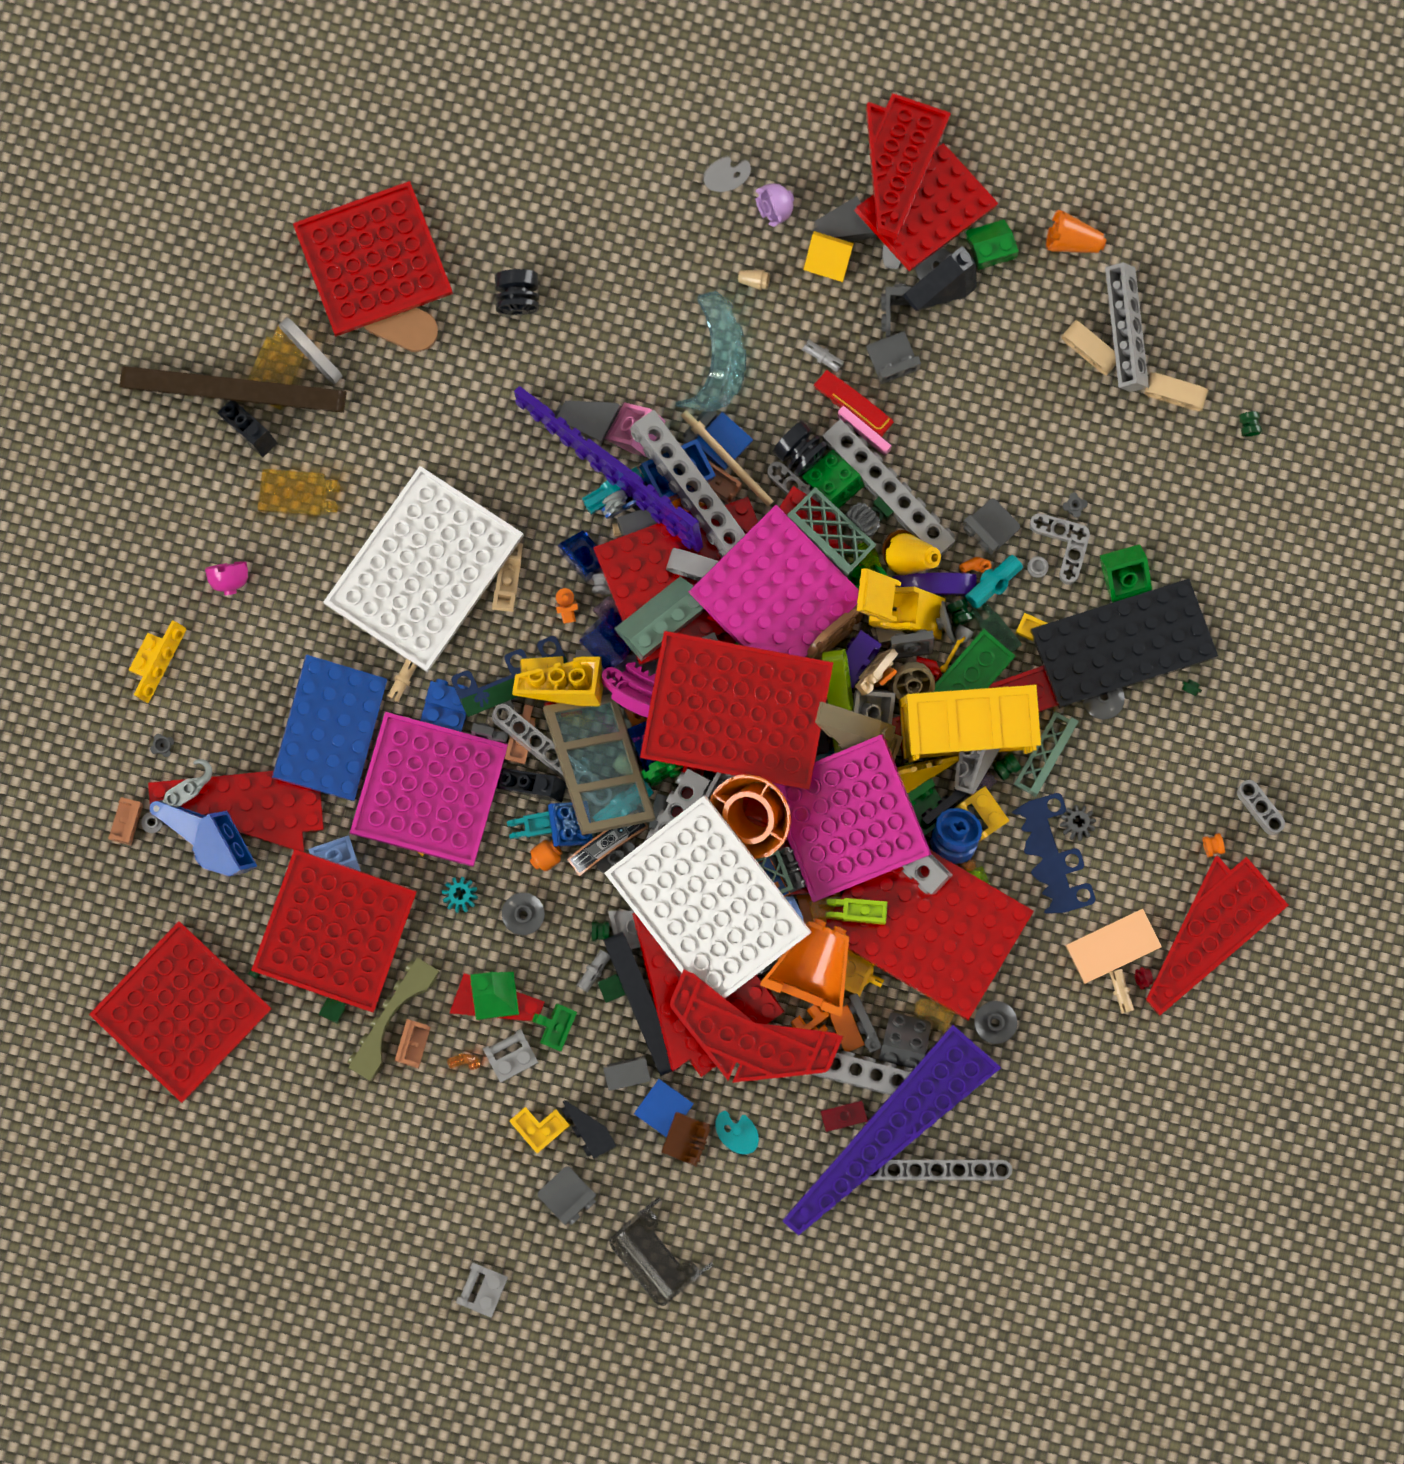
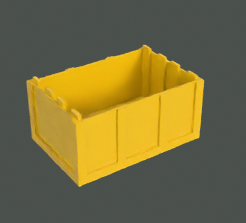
M1036 685L907 694L899 699L903 759H908V763H912L919 758L959 755L960 751L1000 749L998 752L1022 750L1024 754L1036 751L1037 746H1041Z

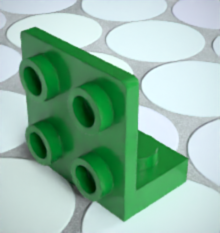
M831 450L812 469L803 475V479L812 488L816 487L838 509L865 486L861 475L834 450Z
M931 778L908 793L919 824L923 818L921 815L927 809L937 807L939 805L937 802L941 799L934 788L935 783ZM936 822L927 830H924L920 825L924 836L935 828Z

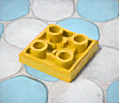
M814 231L803 270L843 282L854 243Z

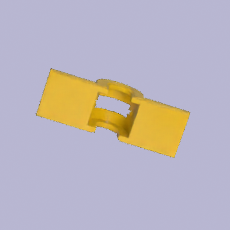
M867 568L861 569L857 611L869 615V625L886 630L933 631L934 639H941L942 630H939L936 618L940 617L941 602L945 601V598L917 587H895L901 586L899 580Z

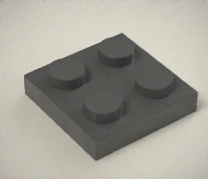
M918 630L912 634L897 633L890 639V649L893 648L898 653L895 659L933 654V631Z

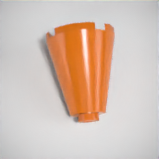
M1056 211L1052 218V221L1055 222L1052 227H1049L1047 233V250L1098 253L1104 249L1106 238H1104L1102 232L1064 211Z

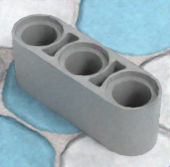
M673 548L666 570L699 581L718 561L682 549Z
M1252 780L1244 781L1237 789L1238 798L1268 835L1279 834L1285 826L1284 818L1256 782ZM1244 786L1252 788L1253 794L1251 796L1243 793ZM1257 803L1265 805L1266 811L1264 813L1257 811ZM1270 820L1278 822L1279 828L1277 830L1269 826Z

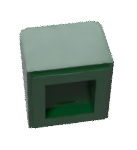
M617 974L597 982L606 1003L626 995Z
M327 997L318 1015L338 1025L348 1005Z

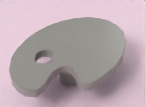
M729 156L722 157L707 168L703 177L704 183L708 189L716 192L733 190L748 179L751 166L747 160H743L737 166L731 167V158ZM740 172V175H739V176H737V177H734V176H733L734 173Z

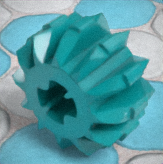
M454 877L452 878L453 886L448 882L445 884L450 890H442V894L448 896L443 899V903L450 902L447 907L449 910L456 906V913H459L460 907H463L466 913L468 912L467 904L472 908L475 906L470 900H478V896L472 894L477 891V887L470 888L473 883L471 880L464 884V877H461L460 883H457V879ZM456 891L466 892L462 900H459L458 897L454 898L457 895Z

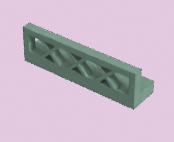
M1055 711L1040 737L1041 746H1037V750L1031 753L1014 783L1016 787L1034 797L1037 796L1077 726L1078 720L1072 717L1068 719ZM1056 718L1067 724L1064 731L1054 732L1053 723ZM1051 729L1052 734L1047 735V733ZM1061 735L1057 742L1056 736ZM1053 737L1054 749L1044 751L1042 742L1044 739ZM1051 753L1049 758L1047 759L1046 754ZM1043 755L1045 765L1034 770L1033 758ZM1041 771V772L1039 773L1038 777H1036V773H1035V772ZM1032 773L1035 781L1032 788L1020 783L1024 775Z

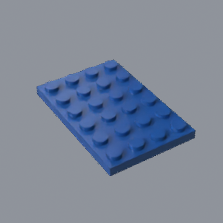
M305 655L272 778L355 801L387 679Z

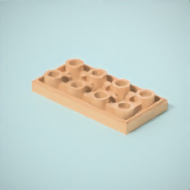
M1143 909L1066 945L1084 984L1162 947Z

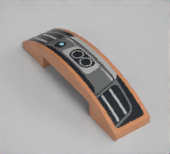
M636 810L629 815L637 814L638 811ZM641 823L603 831L567 860L580 877L630 839H634L648 829V825Z

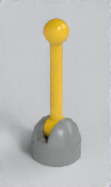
M958 625L955 631L957 642L945 664L940 667L942 673L947 671L948 665L959 645L969 641L974 633L973 631Z

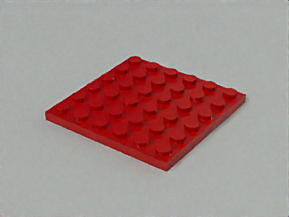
M410 181L293 223L335 337L453 294Z
M705 505L700 508L706 510L707 506ZM711 519V523L714 526H720L717 520ZM663 523L654 524L593 548L622 622L681 576L666 570L673 548L682 549L717 561L721 559L719 550L708 541L702 527L700 532L703 548L698 553L694 549L689 550L681 541L682 539L677 535L675 537L672 536ZM724 536V541L728 543L726 536ZM681 576L693 586L698 582L697 580ZM705 611L678 633L702 638L712 633H715L717 637L727 632L707 619L709 613ZM661 647L642 662L636 656L639 665L641 666L659 659Z
M294 848L251 971L374 1013L417 891Z
M178 921L89 1015L172 1095L183 1103L266 1017L272 1008Z

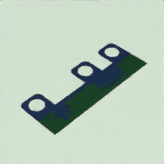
M550 636L537 643L542 658L563 656V662H568L555 636ZM548 641L553 642L556 645V652L554 654H546L543 650L544 643ZM522 649L510 652L504 657L511 675L478 688L470 671H463L451 678L467 717L519 697L514 696L512 692L515 675L521 673V667H513L510 659L513 655H520L523 659H528ZM467 676L471 681L470 687L461 689L457 684L458 678Z

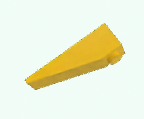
M601 657L573 658V661L564 664L559 662L555 663L553 667L546 669L537 668L516 674L512 694L514 696L576 706H601L603 693Z
M959 755L945 756L897 767L906 792L909 793L928 779L958 762Z

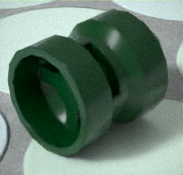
M1258 411L1245 412L1239 415V422L1242 423V437H1252L1263 433L1262 426L1259 425L1260 413Z
M966 599L947 605L948 612L953 616L952 623L954 626L963 625L973 620L972 613L968 611Z
M1011 752L1004 755L1002 761L996 760L992 763L995 772L1002 781L1008 779L1010 773H1017L1021 770L1019 762Z

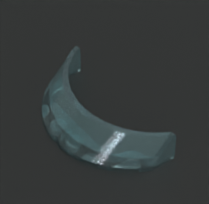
M717 291L698 295L697 298L707 320L711 337L712 356L707 380L697 395L693 398L676 402V407L704 412L716 411L731 403L730 400L741 389L744 372L746 371V350L743 348L741 340L744 334L742 326L736 322L731 311L733 309L732 304Z

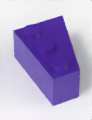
M862 630L846 646L848 648L846 653L852 691L860 680L859 676L880 652L882 646L881 643Z

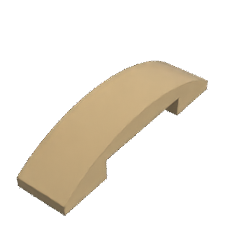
M518 543L498 572L492 610L514 611L523 543Z

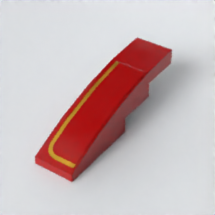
M828 370L813 385L816 390L831 399L833 404L839 408L842 406L846 407L881 437L894 423L878 407Z

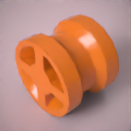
M1220 833L1215 834L1214 837L1205 836L1202 838L1204 850L1208 858L1216 853L1220 855L1225 854V846Z

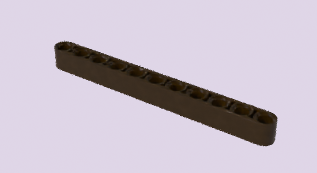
M128 366L121 367L119 384L120 388L340 413L345 412L347 391Z

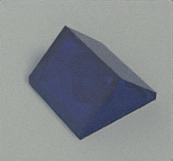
M583 530L558 545V550L587 583L593 578L594 574L601 571V567L593 549L597 545Z

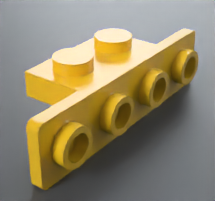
M171 621L163 638L147 633L129 668L130 672L142 677L134 692V696L146 703H149L186 632V628L178 622Z

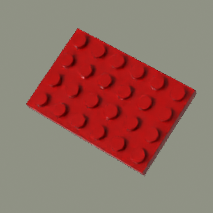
M943 143L937 147L897 239L877 233L874 194L859 204L854 211L910 272L996 208L999 203Z

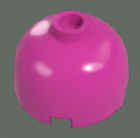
M247 561L234 562V564L224 563L205 568L209 585L216 591L224 592V595L237 594V589L242 588L247 582Z

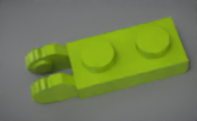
M844 898V900L827 899V905L844 906L843 913L826 912L827 919L886 924L887 902L850 898Z

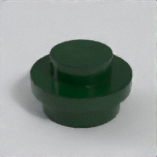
M1189 679L1188 682L1183 680L1182 690L1196 697L1198 693L1202 692L1199 688L1201 684L1192 679Z

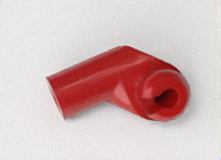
M917 656L916 662L926 665L930 669L935 682L938 681L942 676V672L937 662Z

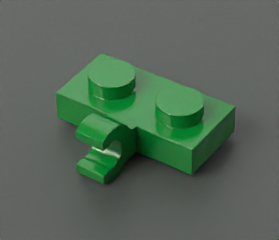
M556 1003L550 1019L535 1013L532 1022L546 1027L540 1044L561 1052L577 1012Z

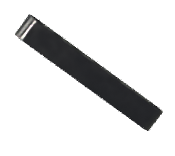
M622 931L603 939L660 1077L673 1072L656 1008L624 932Z

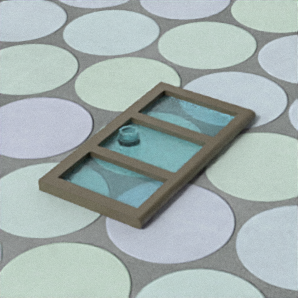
M612 693L602 695L601 706H576L557 703L544 706L543 708L582 835L656 820L620 705L611 699Z

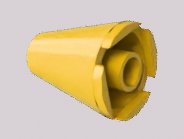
M908 533L898 534L890 541V547L886 549L888 567L898 575H910L937 567L941 561V553L936 547Z

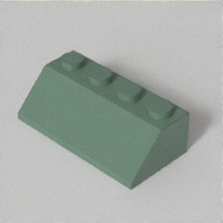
M681 576L615 627L616 632L641 662L661 647L664 631L678 633L706 611L688 593L693 585Z

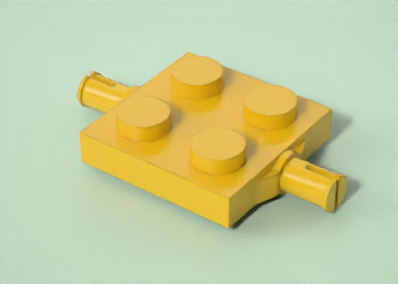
M848 950L845 991L852 994L856 993L860 997L864 987L869 982L881 988L884 979L873 975L875 965Z

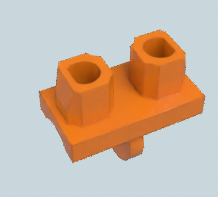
M561 588L556 593V611L561 613L563 624L576 622L574 610H578L576 599L574 600V594L568 588Z
M813 1005L807 1010V1013L813 1019L808 1024L804 1022L800 1015L791 1021L792 1027L827 1031L828 1028L825 1024L819 1029L817 1026L827 1020L830 1015L828 1012L821 1010L819 1006Z

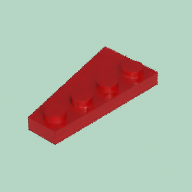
M463 974L449 1014L476 1017L469 974ZM516 992L519 1015L498 1018L532 1022L535 1013L541 1015L545 1001Z

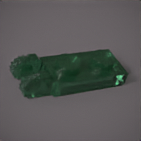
M986 602L981 608L989 615L987 619L983 620L975 609L970 611L982 630L988 631L1012 653L1022 646V643L1002 618Z

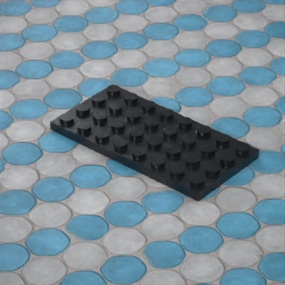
M1190 579L1047 623L1030 630L1059 709L1218 657Z

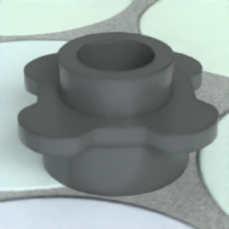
M1071 493L1069 500L1063 503V509L1072 514L1073 517L1078 518L1081 516L1083 508L1087 507L1088 502L1085 499L1079 498L1077 493Z
M156 734L150 751L153 754L158 753L164 757H169L174 739Z

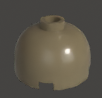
M916 661L904 663L896 670L897 674L893 676V692L896 693L897 699H901L907 694L932 693L935 690L934 677L930 669L923 663Z

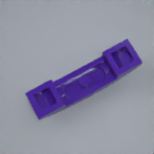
M917 573L892 576L893 579L901 582V586L895 587H917L935 595L965 596L977 585L976 574Z

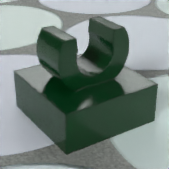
M880 497L873 501L872 510L879 514V523H881L883 518L887 521L893 516L894 511Z

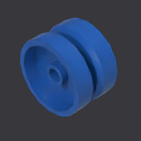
M953 808L942 812L937 818L935 828L931 834L930 845L932 851L954 864L970 860L976 851L977 844L982 835L981 823L974 814L964 809Z

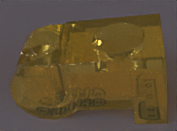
M926 998L918 1000L914 1007V1013L917 1017L921 1019L927 1018L938 1024L937 1031L942 1034L946 1032L955 1013Z

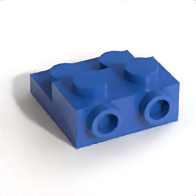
M436 679V682L431 681L420 721L462 732L467 714L455 688L448 686L449 682L442 679ZM458 684V686H459L461 689H467V688H469V687H466V686H464V685H459V684Z

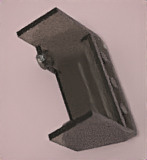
M658 1197L620 1228L610 1238L609 1243L612 1250L652 1300L660 1306H665L714 1264L710 1262L701 1270L690 1261L679 1264L654 1233V1230L658 1227V1219L651 1209L661 1201Z

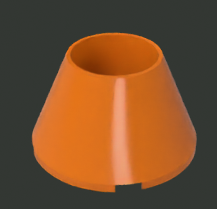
M755 775L734 776L720 784L710 797L711 803L755 859L770 856L785 842L791 826L790 809L784 795L770 781ZM744 797L755 798L765 806L769 816L768 827L757 826L748 820L743 810Z

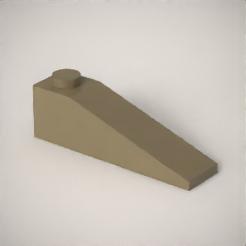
M824 702L819 704L815 721L829 737H833L839 743L838 746L841 749L850 748L881 734L884 735L890 749L896 726Z

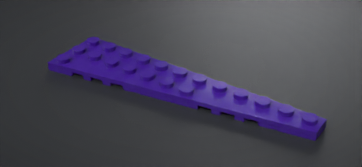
M519 386L514 391L515 403L522 410L527 409L536 422L541 421L545 424L547 431L552 435H558L560 441L566 447L571 446L580 459L589 461L590 466L599 473L601 471L611 485L616 484L621 488L620 490L625 492L627 498L632 497L641 510H647L651 513V517L658 524L663 523L672 536L675 537L677 535L682 539L681 541L689 550L694 549L697 553L703 548L699 522L696 518L680 506L675 509L668 497L664 495L661 498L656 488L650 484L645 486L644 481L639 475L631 471L591 439L585 441L578 429L574 428L571 430L566 420L562 417L556 419L555 414L550 408Z
M951 1025L783 1218L782 1222L799 1236L822 1217L823 1214L868 1179L875 1171L880 1169L926 1129L937 1122L944 1114L949 1112L961 1100L1000 1070L1001 1067L960 1030Z

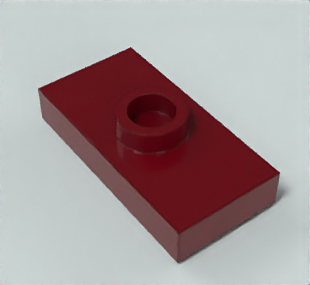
M863 1101L820 1111L825 1132L868 1122Z

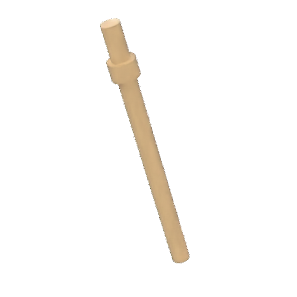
M685 410L680 416L692 427L691 430L696 435H700L767 507L770 506L773 500L704 429L705 425L700 420L697 421Z

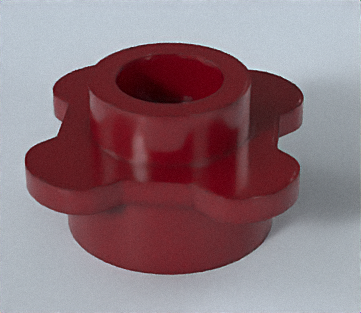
M1140 967V970H1135V982L1141 990L1153 984V975L1148 968Z

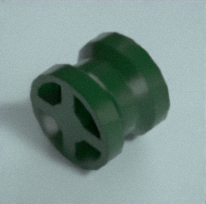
M592 920V942L609 937L610 921L599 923L597 920Z

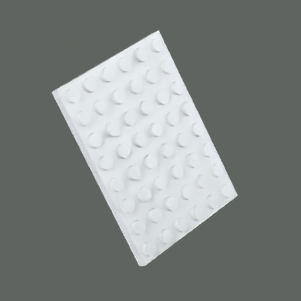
M419 466L323 603L428 673L524 534Z
M706 795L605 872V875L679 971L682 973L683 969L694 973L724 998L811 933L807 925Z

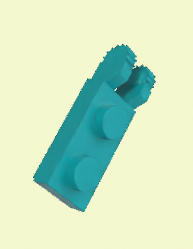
M549 811L507 821V826L509 827L525 825V831L509 834L510 840L552 834Z

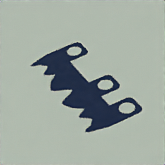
M1060 793L1028 801L1012 812L1014 815H1021L1026 818L1021 830L1031 832V835L1026 840L1024 853L1042 857V861L1032 869L1031 874L1039 882L1048 885L1042 892L1043 895L1052 899L1050 907L1044 911L1046 914L1065 913L1091 905L1096 900L1092 886L1089 883L1069 887L1066 874L1083 869L1084 861L1080 850L1077 848L1058 853L1048 818L1066 812V806ZM1052 798L1058 799L1061 803V808L1057 812H1052L1047 807L1048 801ZM1075 854L1078 856L1079 863L1076 867L1067 866L1065 862L1067 855ZM1087 889L1090 892V899L1087 902L1079 901L1077 899L1078 890Z

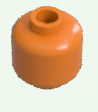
M543 840L532 848L530 862L536 870L540 868L543 871H549L561 861L562 851L560 847H554L553 840Z

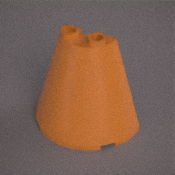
M814 918V921H809L806 924L811 933L780 957L760 985L778 993L782 991L817 1005L821 1010L841 1017L849 936L846 935L847 930L838 926H834V929L825 926L827 922Z

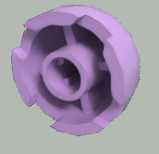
M775 183L764 185L756 190L759 194V197L755 198L758 210L763 218L767 216L771 221L769 222L770 226L775 227L791 216L794 196L791 191H787L785 187Z

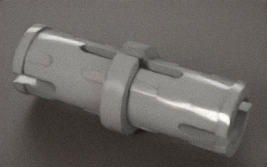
M809 339L802 351L818 359V363H824L838 373L844 361L829 353V349H823Z
M601 949L599 950V953L591 965H587V971L577 983L579 988L587 993L589 992L593 983L598 977H601L602 970L611 959L609 954Z

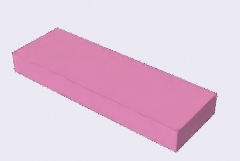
M841 407L838 411V418L844 423L847 421L858 435L886 456L891 450L892 445L846 407Z

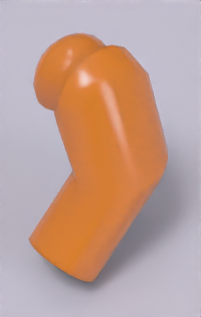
M973 557L959 565L961 573H967L971 570L984 573L987 569L992 568L991 562L981 557Z

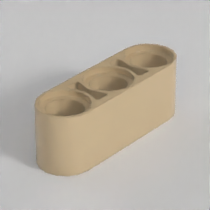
M1074 321L1061 336L1068 346L1102 374L1108 375L1116 366L1115 351L1080 322Z
M1150 373L1148 378L1149 388H1145L1144 391L1146 396L1194 411L1203 410L1208 393L1206 388L1159 373Z

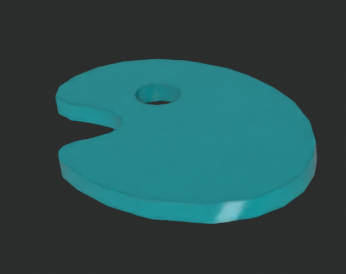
M727 1111L719 1113L715 1121V1128L721 1142L728 1149L738 1154L746 1155L754 1152L759 1143L758 1132L754 1123L746 1115H741L739 1122L736 1124L732 1122ZM725 1125L730 1126V1132L724 1130Z

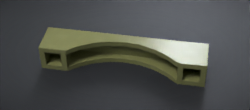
M419 958L409 962L405 969L408 973L404 979L400 978L394 987L396 992L393 997L386 999L382 1006L384 1011L381 1016L376 1015L371 1023L373 1027L369 1035L367 1033L364 1034L359 1042L362 1045L357 1053L354 1051L348 1060L350 1064L348 1068L371 1083L383 1065V1039L392 1017L406 1002L428 992L440 974L439 970Z

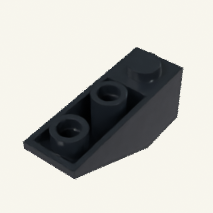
M230 400L217 412L261 457H264L278 444L271 433L237 402Z
M502 768L497 789L562 803L566 782L552 775Z
M566 1100L563 1101L565 1107L561 1109L567 1120L571 1118L575 1126L572 1129L577 1138L582 1137L585 1143L582 1148L587 1157L592 1156L595 1160L617 1148L604 1125Z

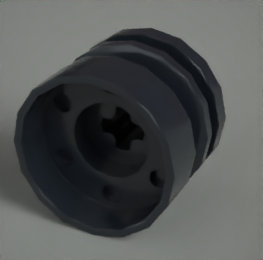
M509 269L497 272L495 274V290L500 293L495 296L496 302H498L496 303V312L505 315H526L537 312L539 310V302H537L539 294L533 291L539 289L538 273L528 269Z
M803 420L795 424L780 439L772 451L782 462L791 457L792 460L788 468L791 470L798 466L794 471V474L798 477L812 469L820 461L823 453L828 448V444L825 441L818 444L821 440L819 435L811 440L808 439L812 429Z

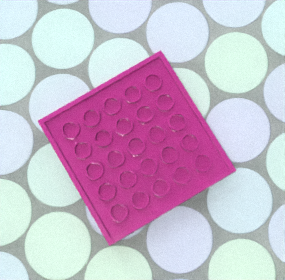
M775 505L688 593L739 645L806 657L808 654L807 650L814 640L844 613H849L857 605L859 590L797 525Z
M385 712L350 834L474 867L508 744Z
M883 734L816 761L810 790L772 783L781 791L788 803L791 814V826L787 838L791 849L794 851L793 854L801 869V874L806 881L805 884L813 902L931 855Z

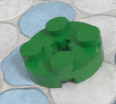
M656 761L648 766L649 771L645 772L643 770L641 774L646 783L656 786L661 784L665 778L678 777L682 772L683 766Z

